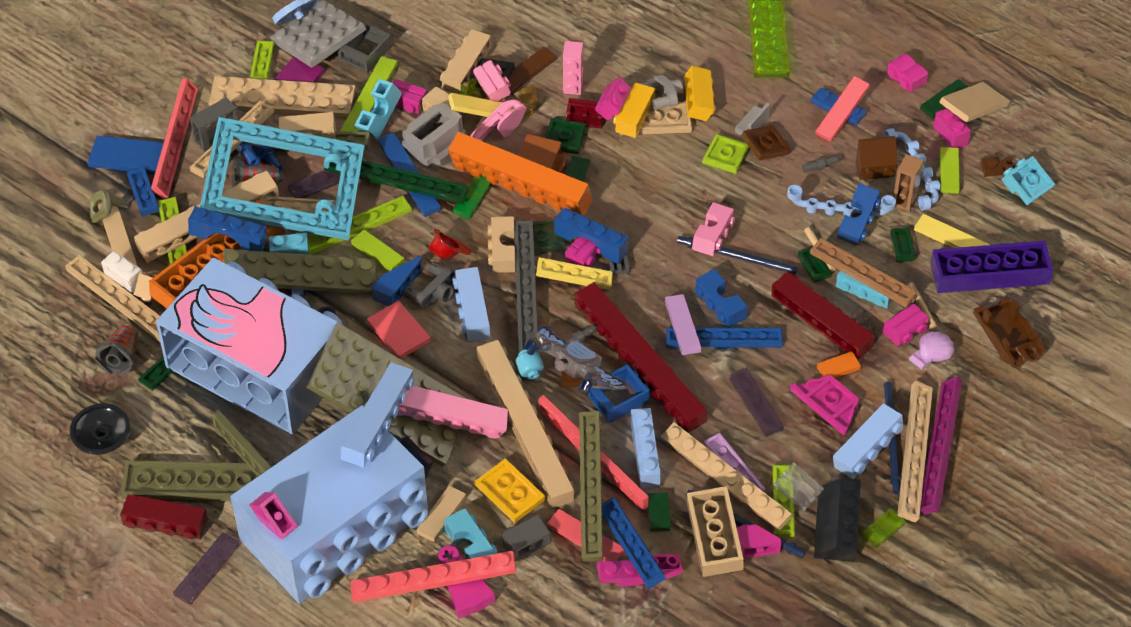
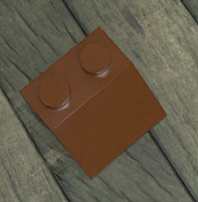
M895 136L858 140L855 164L859 180L896 177L897 151Z

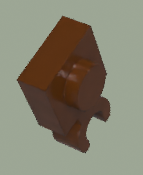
M999 156L981 158L980 165L984 177L1002 175L1003 171L1008 170L1010 167L1014 169L1015 165H1008L1012 164V157H1006L1003 160H1000Z

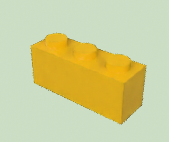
M691 65L684 76L687 117L707 122L709 117L715 112L711 70Z
M634 83L620 113L614 117L613 123L616 124L615 132L634 138L637 137L652 107L651 100L655 99V88Z

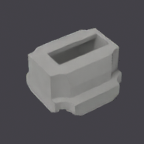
M444 102L433 105L408 124L407 129L402 132L404 139L402 141L403 148L410 156L424 166H429L432 163L440 166L446 165L452 160L448 148L456 134L460 132L466 135V130L463 129L462 115L451 110V107ZM442 122L441 126H439L436 130H434L432 133L426 136L423 140L419 139L422 135H424L426 132H428L430 129L434 127L433 123Z

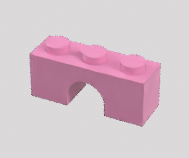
M565 41L563 52V94L581 95L583 84V42Z
M713 202L707 212L705 226L700 224L694 234L692 250L711 256L715 254L716 250H720L723 238H727L729 227L732 228L734 225V209Z

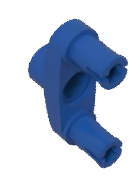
M242 141L236 148L250 166H255L262 161L268 165L278 167L279 171L283 169V166L276 157V153L270 146Z

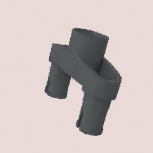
M433 261L432 265L428 266V272L437 277L421 292L412 288V286H407V289L405 288L403 292L404 297L413 300L421 308H427L439 299L443 302L449 301L454 292L453 287H451L453 283L452 278H455L454 270L449 267H443Z

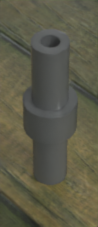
M838 156L826 159L822 157L815 159V162L802 165V169L804 172L813 169H824L828 165L838 163L839 159Z
M592 325L583 331L579 330L571 338L565 340V342L569 344L572 342L581 343L585 341L586 337L597 332V329Z

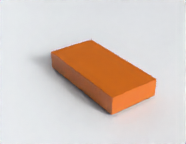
M853 352L817 363V369L822 377L832 375L834 378H838L858 371L861 368Z

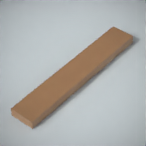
M820 238L810 249V254L906 308L917 296L916 290L823 238Z

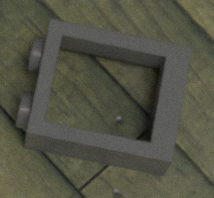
M362 22L366 30L339 48L338 56L339 60L368 73L376 65L380 57H383L392 47L391 35ZM364 38L378 44L369 55L354 49Z
M225 97L190 117L194 141L204 152L213 145L217 127L215 126L207 131L206 126L217 121L218 117L224 116L227 119L239 121L237 105Z

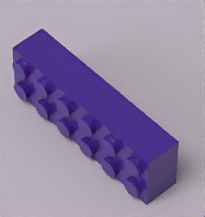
M1045 241L933 249L930 262L937 293L1050 284L1053 273Z

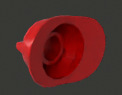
M438 229L433 230L435 237L429 245V250L438 257L449 259L457 253L471 255V250L460 241L447 236Z

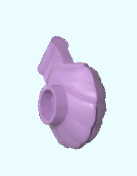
M928 332L922 335L921 340H919L920 349L912 354L909 360L921 370H924L931 362L948 360L955 350L953 341L948 335L941 332Z

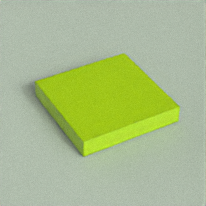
M716 134L702 159V163L736 174L750 147L746 143Z

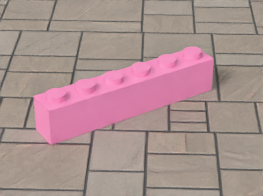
M413 386L411 391L408 390L404 404L399 405L397 415L410 416L415 420L430 421L435 425L450 426L452 429H463L472 434L487 435L489 438H499L507 429L508 409Z

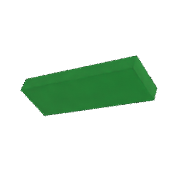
M481 175L480 178L477 176L473 178L468 186L469 191L463 204H456L453 209L454 214L471 219L492 186V183L486 180L487 177Z

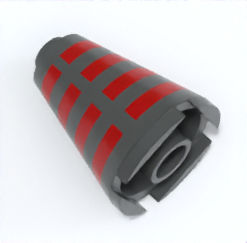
M234 157L232 187L265 171L269 173L277 186L279 182H282V171H279L278 167L263 163L250 166L244 158Z
M122 324L97 348L95 361L102 370L109 374L116 372L117 375H125L131 370L138 338L137 328L132 324Z

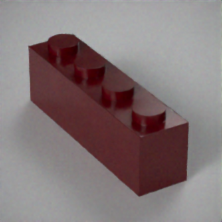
M129 494L120 513L123 525L128 528H140L149 532L157 531L170 536L179 535L187 539H201L208 521L206 508Z

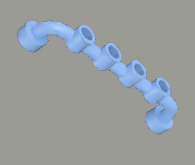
M893 128L886 129L884 137L895 136L896 139H901L905 144L907 153L923 160L920 179L924 180L926 191L931 194V198L928 195L919 196L918 205L922 211L929 210L931 205L938 201L940 183L938 180H931L933 170L931 167L924 166L926 164L925 154L917 153L919 151L917 140L911 141L908 135L903 132H895Z
M798 185L789 186L787 191V197L795 205L806 207L808 213H816L817 209H824L825 213L830 216L834 215L836 211H842L844 216L847 215L849 217H853L854 213L862 214L859 209L851 206V202L837 204L834 200H828L827 202H819L815 198L802 200L803 190ZM890 195L883 196L880 202L881 208H874L872 214L884 215L894 210L895 198Z

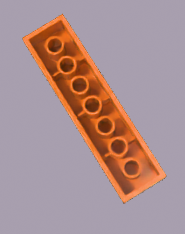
M458 132L448 148L454 167L457 170L470 172L474 177L480 178L481 175L487 177L486 180L494 185L496 183L502 185L504 189L508 191L514 190L525 198L531 197L540 204L546 203L557 211L565 207L585 216L593 201L587 183Z
M259 199L254 202V203L264 204V203H263L262 201H260ZM264 225L267 226V242L263 250L269 246V237L284 235L285 228ZM211 234L207 239L201 241L149 280L150 296L165 308H168L213 257L223 262L224 249L242 250L240 245L227 235Z

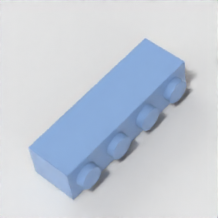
M478 267L455 270L456 278H452L454 290H458V293H455L456 303L461 305V308H458L459 319L464 321V323H461L462 334H466L467 341L490 338V326Z
M883 403L833 455L834 468L852 479L861 474L866 465L876 459L880 450L883 447H887L891 439L902 431V414Z
M651 408L632 409L631 430L640 489L659 488L661 474Z

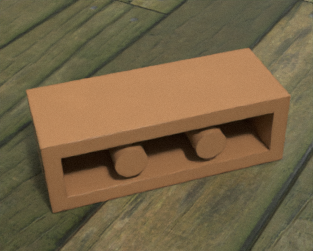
M907 154L897 170L893 196L896 200L895 207L910 211L918 196L923 160Z

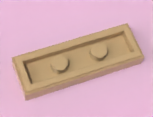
M448 486L428 513L426 519L418 527L417 534L435 542L444 529V519L456 513L466 499V493Z

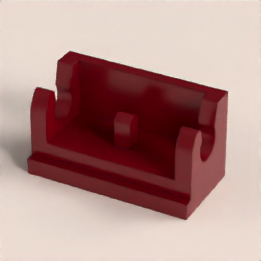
M569 98L566 110L567 121L586 123V127L601 129L604 118L595 111L598 101Z

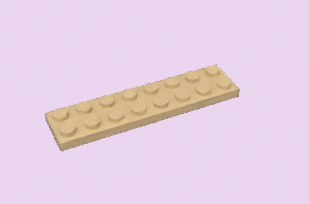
M215 76L209 106L227 97L237 105L240 111H250L261 101L272 106L274 113L306 115L334 112V117L347 118L353 108L356 88L355 85Z

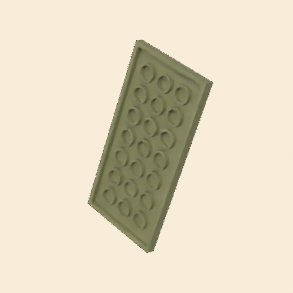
M338 322L333 327L306 387L351 413L361 405L365 407L389 364L394 363L413 370L414 386L465 398ZM397 415L396 418L391 419L388 431L399 442H401L402 438L409 437L433 462L443 467L448 461L460 429H452L450 426L442 424L435 425L426 420H415L413 417L406 415Z

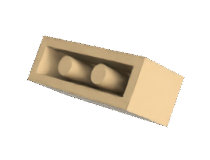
M334 112L279 117V129L336 139Z

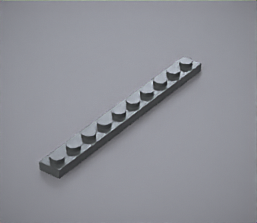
M533 220L514 221L519 353L525 350L523 348L529 340L538 344ZM520 375L522 381L540 380V376L535 379H529L528 377H522Z

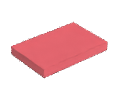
M400 301L367 318V323L399 359L431 342V337Z

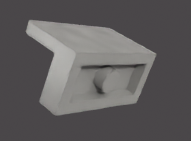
M766 103L762 109L754 106L735 127V132L742 135V132L745 130L762 127L770 118L771 104Z

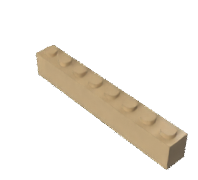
M265 171L256 174L247 181L240 182L230 189L224 190L222 196L249 202H255L259 199L265 204L279 197L278 186L269 173ZM195 206L134 236L136 247L147 263L198 238L188 234V218Z

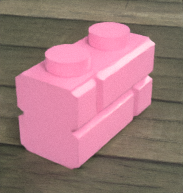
M489 60L473 70L477 81L490 100L498 102L501 98L510 95L509 87L511 84L506 76L504 78L501 76L503 72L498 64L494 65L492 60Z

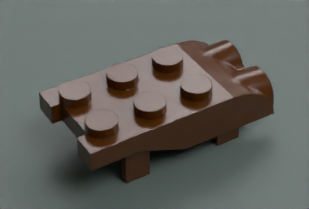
M1009 297L1001 299L999 304L987 308L983 306L974 308L973 314L1004 362L1010 364L1013 368H1017L1026 361L1034 362L1043 357L1046 349L1038 338L1035 329L1019 313L1020 306L1016 300L1011 302Z

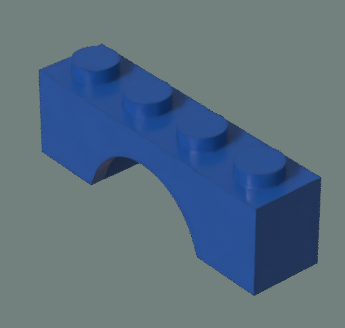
M197 206L194 207L188 218L189 235L207 239L211 234H224L233 238L242 250L262 251L267 242V226Z
M565 207L555 218V234L571 241L575 237L585 238L597 246L603 257L617 264L628 253V236Z

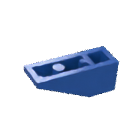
M418 256L383 274L372 285L373 300L386 306L399 301L403 296L405 288L407 289V286H411L423 270L422 258Z

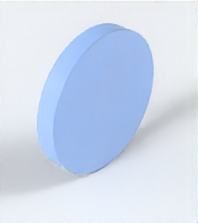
M295 0L278 11L272 17V20L276 26L285 24L295 18L300 20L304 17L303 13L314 7L319 0Z

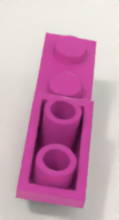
M679 554L652 555L666 579L683 573ZM630 560L598 561L596 565L600 584L617 583L618 587L645 584Z

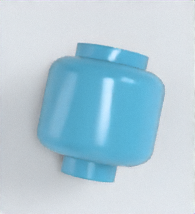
M523 350L516 358L519 373L522 377L535 379L540 376V372L544 369L540 354L535 351L533 355H529L526 353L527 350Z

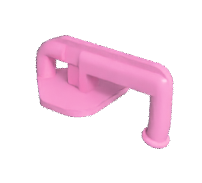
M514 99L503 102L471 134V137L483 141L482 139L496 125L500 134L503 137H507L519 126L527 107Z

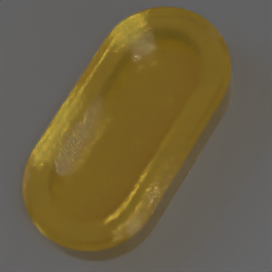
M531 86L522 88L519 93L518 101L527 107L523 117L532 116L535 112L538 92Z

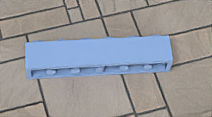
M394 363L389 364L341 446V460L363 468L368 460L371 461L375 447L380 446L383 433L388 432L391 419L396 418L399 405L404 404L408 390L411 391L414 386L415 379H413L412 369Z

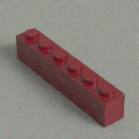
M787 271L772 284L771 296L847 353L853 352L857 360L873 347L875 335L870 330L865 329L855 319L843 313L840 308L835 307L825 297L816 293L813 288L805 285L798 277L793 276Z

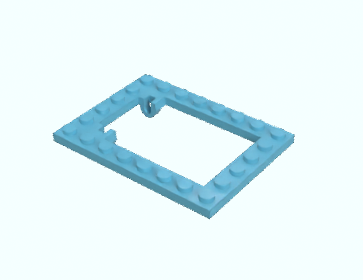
M218 117L200 207L258 224L348 240L364 145ZM233 139L325 157L324 168H329V163L337 164L336 170L341 171L335 207L333 202L329 200H320L316 204L315 214L223 197L222 193ZM327 208L329 211H322L321 209Z

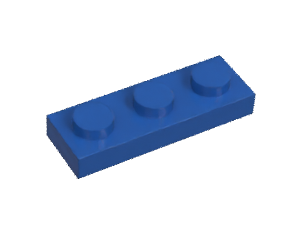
M821 87L811 98V103L829 112L840 96ZM856 106L846 121L857 126L866 116L867 110Z
M145 168L127 172L141 216L160 212Z

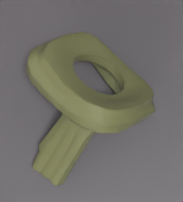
M103 189L96 192L90 199L92 223H97L109 216L112 212V204L127 209V200L110 194L108 190ZM102 200L101 209L98 211L97 202Z

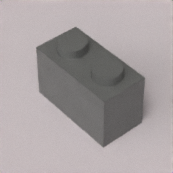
M537 515L533 518L525 519L515 527L506 529L502 533L503 545L508 552L513 551L515 561L549 545L550 532Z

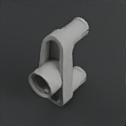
M662 74L654 76L653 79L639 82V84L659 90L662 94V97L651 100L654 110L668 106H677V96L683 94V86L679 79L670 81Z

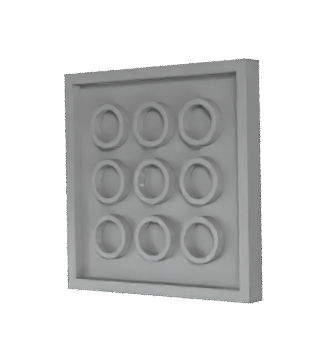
M322 0L308 11H305L302 19L298 20L296 18L288 25L270 36V39L275 41V45L312 68L364 32L366 27L362 22L327 1Z

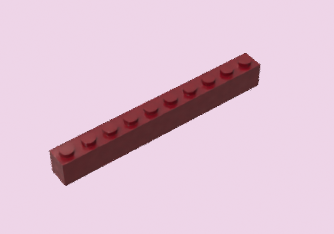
M595 282L575 292L574 304L576 308L585 314L587 321L596 327L599 335L604 336L609 346L618 352L620 359L637 372L641 382L649 387L654 398L664 405L666 412L675 418L678 426L684 428L689 433L707 422L708 411Z

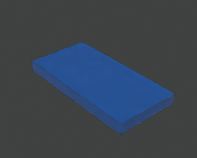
M96 136L87 164L88 167L121 171L145 168L146 173L155 174L164 143Z

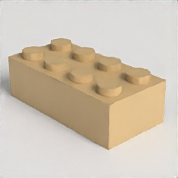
M727 486L687 493V506L702 576L707 577L743 570L744 559Z

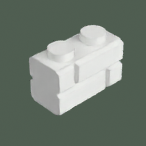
M113 251L101 262L104 274L123 288H126L130 293H134L139 273H143L142 269L116 251Z

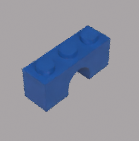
M861 183L858 184L851 206L859 209L862 214L856 218L845 215L838 230L837 238L857 246L860 240L864 241L867 234L865 228L867 224L871 225L874 218L872 212L874 208L878 209L881 202L879 190Z
M713 269L696 278L695 292L698 297L706 302L707 307L714 311L718 320L724 323L727 328H730L747 319L748 306L737 294L729 298L720 296L725 293L726 281Z

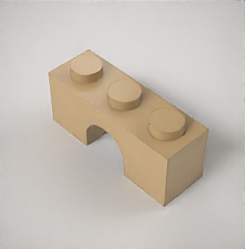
M514 216L491 217V225H488V236H492V239H488V251L492 250V254H488L489 265H492L493 273L515 272V246L503 245L505 243H515Z

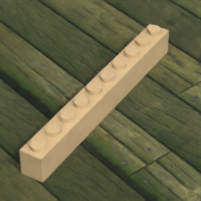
M499 340L478 346L477 359L501 408L508 409L507 420L551 509L574 501L575 485L573 481H569L565 465H561L558 451L553 450L552 439L549 434H545L544 423L541 419L538 420L536 407L534 404H530L528 391L523 390L522 380L519 375L515 374L514 364L512 360H508L505 346H501Z

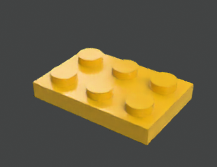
M507 459L502 460L475 480V486L514 523L545 501V495Z

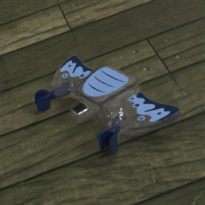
M545 325L537 330L534 341L529 340L523 348L527 350L526 353L529 355H533L537 350L538 352L556 357L554 363L558 371H564L573 378H584L581 380L578 390H584L586 394H589L591 387L620 390L626 389L628 385L625 381L611 375L600 366L601 356L575 338L568 343L565 342Z

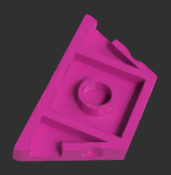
M832 375L824 376L820 379L807 380L806 384L796 385L794 383L790 385L791 392L843 436L847 434L859 403V398Z

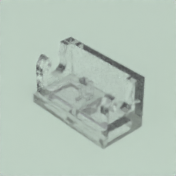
M794 462L774 483L779 490L803 511L824 490L821 485Z

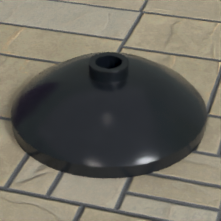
M107 403L94 404L84 408L74 417L70 425V436L73 444L82 452L92 455L107 454L118 449L126 441L130 433V422L127 414L118 406Z

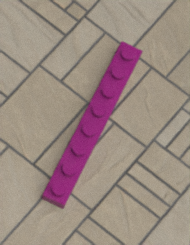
M959 377L943 381L941 385L922 489L920 513L923 515L940 510L962 380Z

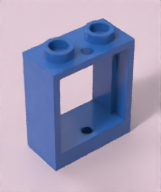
M628 364L610 374L624 382L626 381L636 393V396L614 407L604 392L616 386L610 384L609 380L607 382L603 381L604 378L593 382L588 394L590 400L608 423L630 413L632 409H638L649 403V387L640 381L637 372L632 370Z

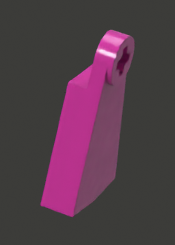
M444 546L438 552L440 564L465 560L453 546ZM445 554L452 556V559L445 558ZM482 579L447 586L458 619L479 612L495 602V594Z

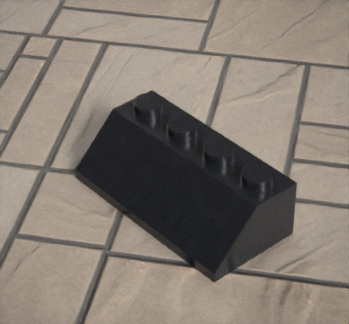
M840 478L819 487L814 558L855 562L861 480Z

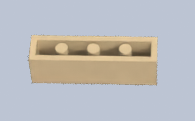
M471 29L470 33L464 37L461 47L457 48L454 58L450 59L447 69L441 74L442 89L460 95L463 94L474 73L473 70L478 66L481 58H485L491 49V35Z

